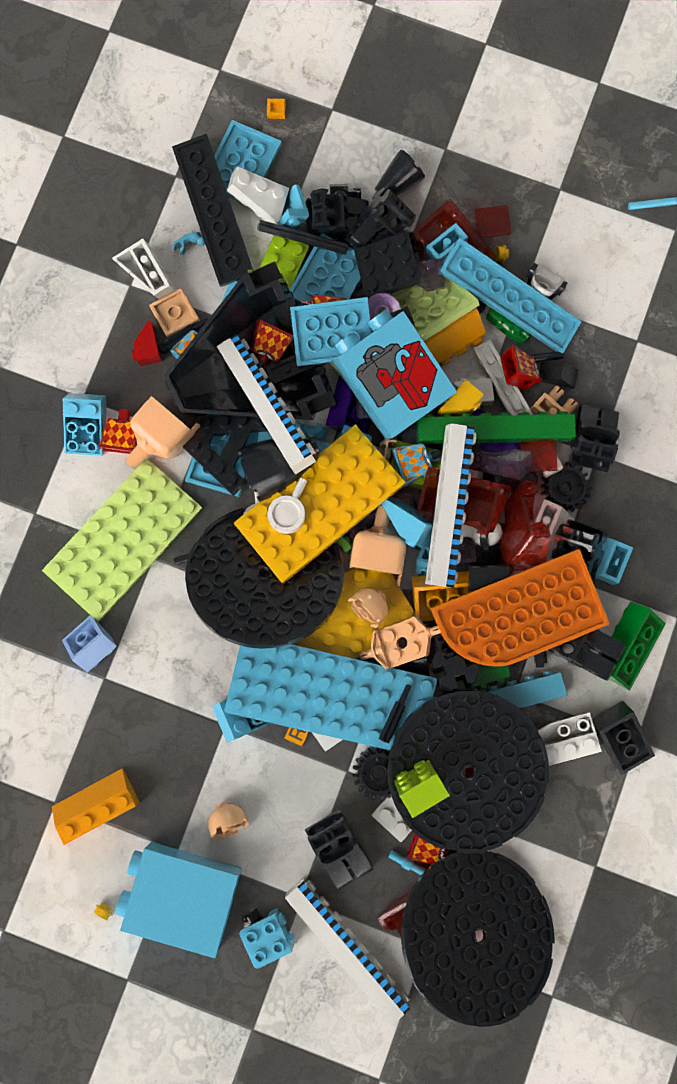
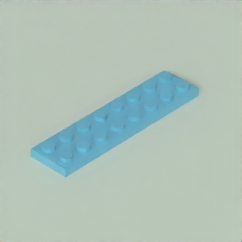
M461 238L457 239L438 271L556 352L564 353L582 322Z

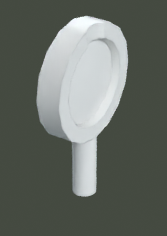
M299 479L292 496H280L273 500L267 512L268 521L279 533H294L305 522V508L298 500L307 483L305 479Z

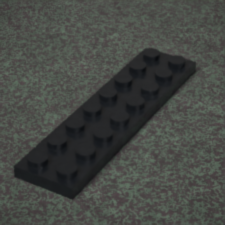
M207 134L174 145L172 149L219 286L223 287L239 281L247 270H253L211 144Z

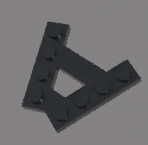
M234 415L197 416V423L200 427L197 429L196 434L182 447L234 496L247 484L246 480L234 470L240 456L238 449L245 446L250 433L269 431L260 417ZM230 435L221 456H219L209 446L213 436Z

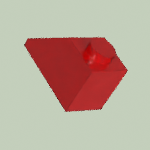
M147 321L133 342L134 350H131L133 360L137 361L140 366L162 362L155 326L152 321Z

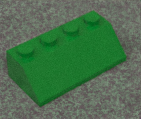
M630 601L611 636L626 645L623 654L618 662L601 655L616 664L609 680L629 691L666 624L650 608Z

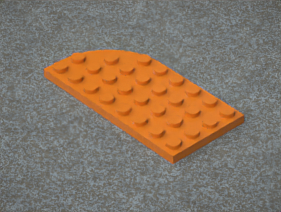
M580 549L430 608L438 629L447 644L463 658L486 666H506L520 662L610 624Z

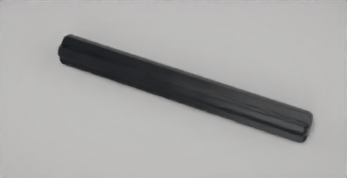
M259 220L257 230L344 255L348 251L349 246L344 242L264 220Z

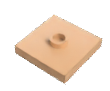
M182 288L149 305L167 338L188 325L192 326L200 321Z

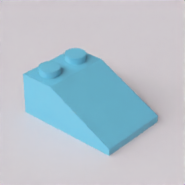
M389 497L382 503L398 534L406 539V544L411 547H430L433 520L398 498Z

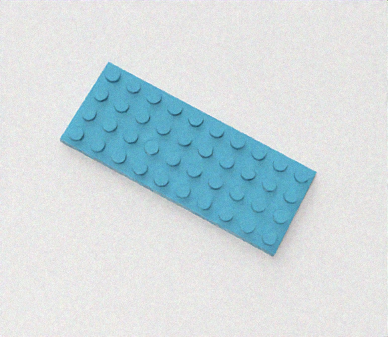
M294 644L265 649L240 646L224 712L390 750L395 735L402 723L416 708L433 698L437 678L395 668L385 669L382 665ZM406 684L411 686V690L404 703L406 707L390 742L385 743L378 738L395 701H399Z

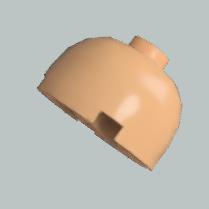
M360 589L348 600L353 602L350 605L351 608L364 622L366 620L372 622L369 625L371 627H378L387 616L386 596L380 590Z
M227 802L218 804L216 806L217 809L211 813L208 819V827L212 839L217 836V839L239 833L238 828L243 826V829L249 826L244 810L238 805L228 804Z

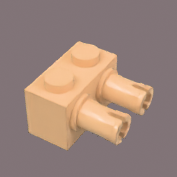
M554 386L548 395L544 393L530 410L533 415H537L539 412H549V415H554L561 411L571 414L578 407V403L575 402L571 405L574 399L569 398L561 407L557 401L564 395V391L561 389L557 393L560 387Z

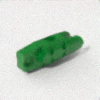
M490 307L485 319L507 337L523 345L530 334Z

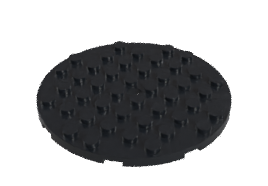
M240 508L229 512L214 521L203 531L204 534L197 543H194L187 560L185 571L186 588L196 615L207 628L219 637L231 643L249 648L282 647L311 635L328 620L341 596L344 568L336 542L282 584L234 524L236 520L243 516L246 509ZM262 571L270 572L269 578L261 577L260 573Z
M457 690L438 695L416 708L402 723L389 752L387 766L388 785L399 814L409 828L420 838L438 848H445L457 851L458 853L484 852L500 847L503 843L520 835L536 817L544 802V794L549 782L548 755L543 739L533 722L517 706L492 693L478 690ZM422 760L425 762L429 760L450 796L412 818L399 796L394 780L397 779L396 776L401 772H409L414 769L416 763ZM472 766V775H463V768Z
M484 851L477 853L455 852L442 857L427 868L419 877L408 896L403 912L401 925L402 952L408 973L416 989L437 1012L446 1018L465 1025L491 1027L501 1025L518 1017L519 1013L529 1005L531 1006L542 992L553 964L551 957L555 936L553 920L544 895H541L535 885L536 882L528 872L504 855ZM481 930L483 933V939L480 942H477L475 931Z

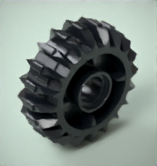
M565 462L562 470L546 478L544 476L541 478L544 483L540 484V488L545 490L540 494L547 496L545 500L562 506L566 511L569 509L572 513L575 511V508L579 510L582 508L581 504L585 505L587 503L585 498L591 497L588 491H591L592 487L587 486V484L591 483V479H585L588 473H581L583 467L577 470V465L572 464L570 467L569 462ZM562 483L569 485V492L562 489Z
M369 747L367 748L369 753L367 756L363 751L360 753L363 760L360 758L355 759L360 765H353V769L358 770V772L352 773V777H359V779L354 781V784H362L358 791L361 792L366 789L365 797L371 792L372 800H375L376 794H379V799L383 800L382 794L386 793L389 799L391 798L387 776L389 752L388 754L385 753L386 749H382V752H379V748L375 747V752L372 753ZM376 768L384 770V775L381 778H376L373 775Z

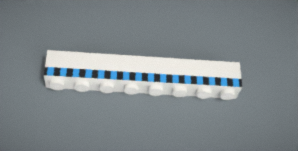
M235 334L219 344L217 348L293 472L297 474L315 463L316 461L312 456L315 454L314 449L310 443H304L303 439L306 438L300 427L297 429L294 427L293 424L296 423L294 417L290 412L286 414L284 411L287 406L281 397L277 399L274 395L277 393V390L272 382H266L265 379L268 376L262 367L258 369L256 366L259 362L253 353L249 355L247 350L250 347L245 339L240 340L238 335Z
M452 423L446 425L425 584L454 588V584L458 580L456 567L461 558L459 544L463 541L461 529L466 519L464 506L468 502V492L466 491L467 484L471 480L469 467L474 458L472 445L476 441L475 427Z
M305 878L301 879L286 893L285 899L393 1026L410 1010V998L404 990H398L395 986L397 983L390 974L386 975L382 971V964L376 958L374 960L368 954L370 951L363 942L360 944L355 939V932L350 927L346 928L340 914L337 911L333 913L328 907L330 905L328 900L323 895L320 897L317 894V888L311 880L306 881Z

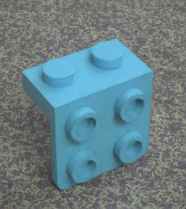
M294 185L287 195L282 212L283 216L277 224L297 230L300 229L309 217V212L306 208L300 186Z
M278 908L270 911L268 917L241 929L239 933L251 962L256 969L293 951L295 938L291 931L288 932L285 926L287 924L286 918L282 912L279 913Z

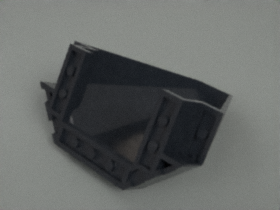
M275 261L254 271L247 270L164 375L166 378L164 380L165 385L169 391H172L174 395L173 402L177 409L180 408L181 412L259 417L217 346L237 334L239 339H245L251 348L258 320H262L293 335L290 307H296L298 304ZM294 337L279 361L296 354ZM250 349L247 350L249 355L253 353L257 358V353L250 351ZM268 360L265 369H263L268 376V378L265 379L267 383H270L271 380L266 370V367L276 363L272 360ZM324 365L274 386L277 390V393L274 395L277 399L281 397L287 406L284 409L286 414L290 412L294 419L314 420L316 413L337 405L332 394L333 391L329 379L325 374Z

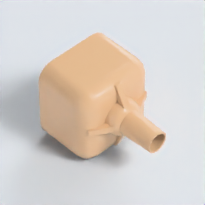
M151 396L131 419L130 425L137 439V446L126 458L125 462L133 469H136L149 454L168 459L176 458L182 452V446L195 435L194 433L200 425L196 422L189 429Z
M378 506L374 526L355 535L349 571L356 567L391 573L393 578L397 579L396 587H400L407 545L402 537L390 531V518L384 507Z

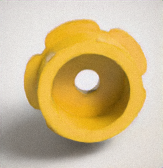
M503 244L502 246H496L494 260L504 263L509 257V249H506V245Z
M103 902L100 905H95L94 913L99 917L108 920L110 915H113L110 912L112 908Z

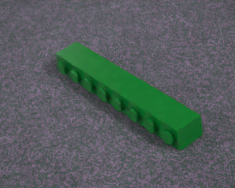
M566 411L557 412L554 415H549V412H539L537 415H530L529 412H521L518 415L499 413V416H491V413H481L479 416L464 413L456 417H452V414L440 415L441 417H433L432 414H426L416 421L417 444H444L446 425L451 423L475 427V443L572 441L576 437L575 414H568Z

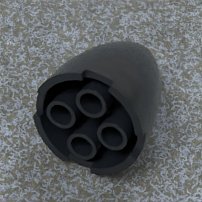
M304 438V443H310L314 449L315 454L312 456L316 461L318 459L317 454L320 453L317 443H312L311 439ZM274 439L259 441L238 449V454L243 456L241 460L243 471L251 488L259 493V496H257L259 502L286 490L290 484L295 481L297 482L313 466L312 464L295 474Z

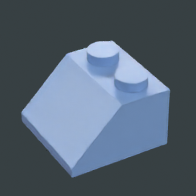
M91 615L62 640L72 661L87 673L117 647L112 637Z

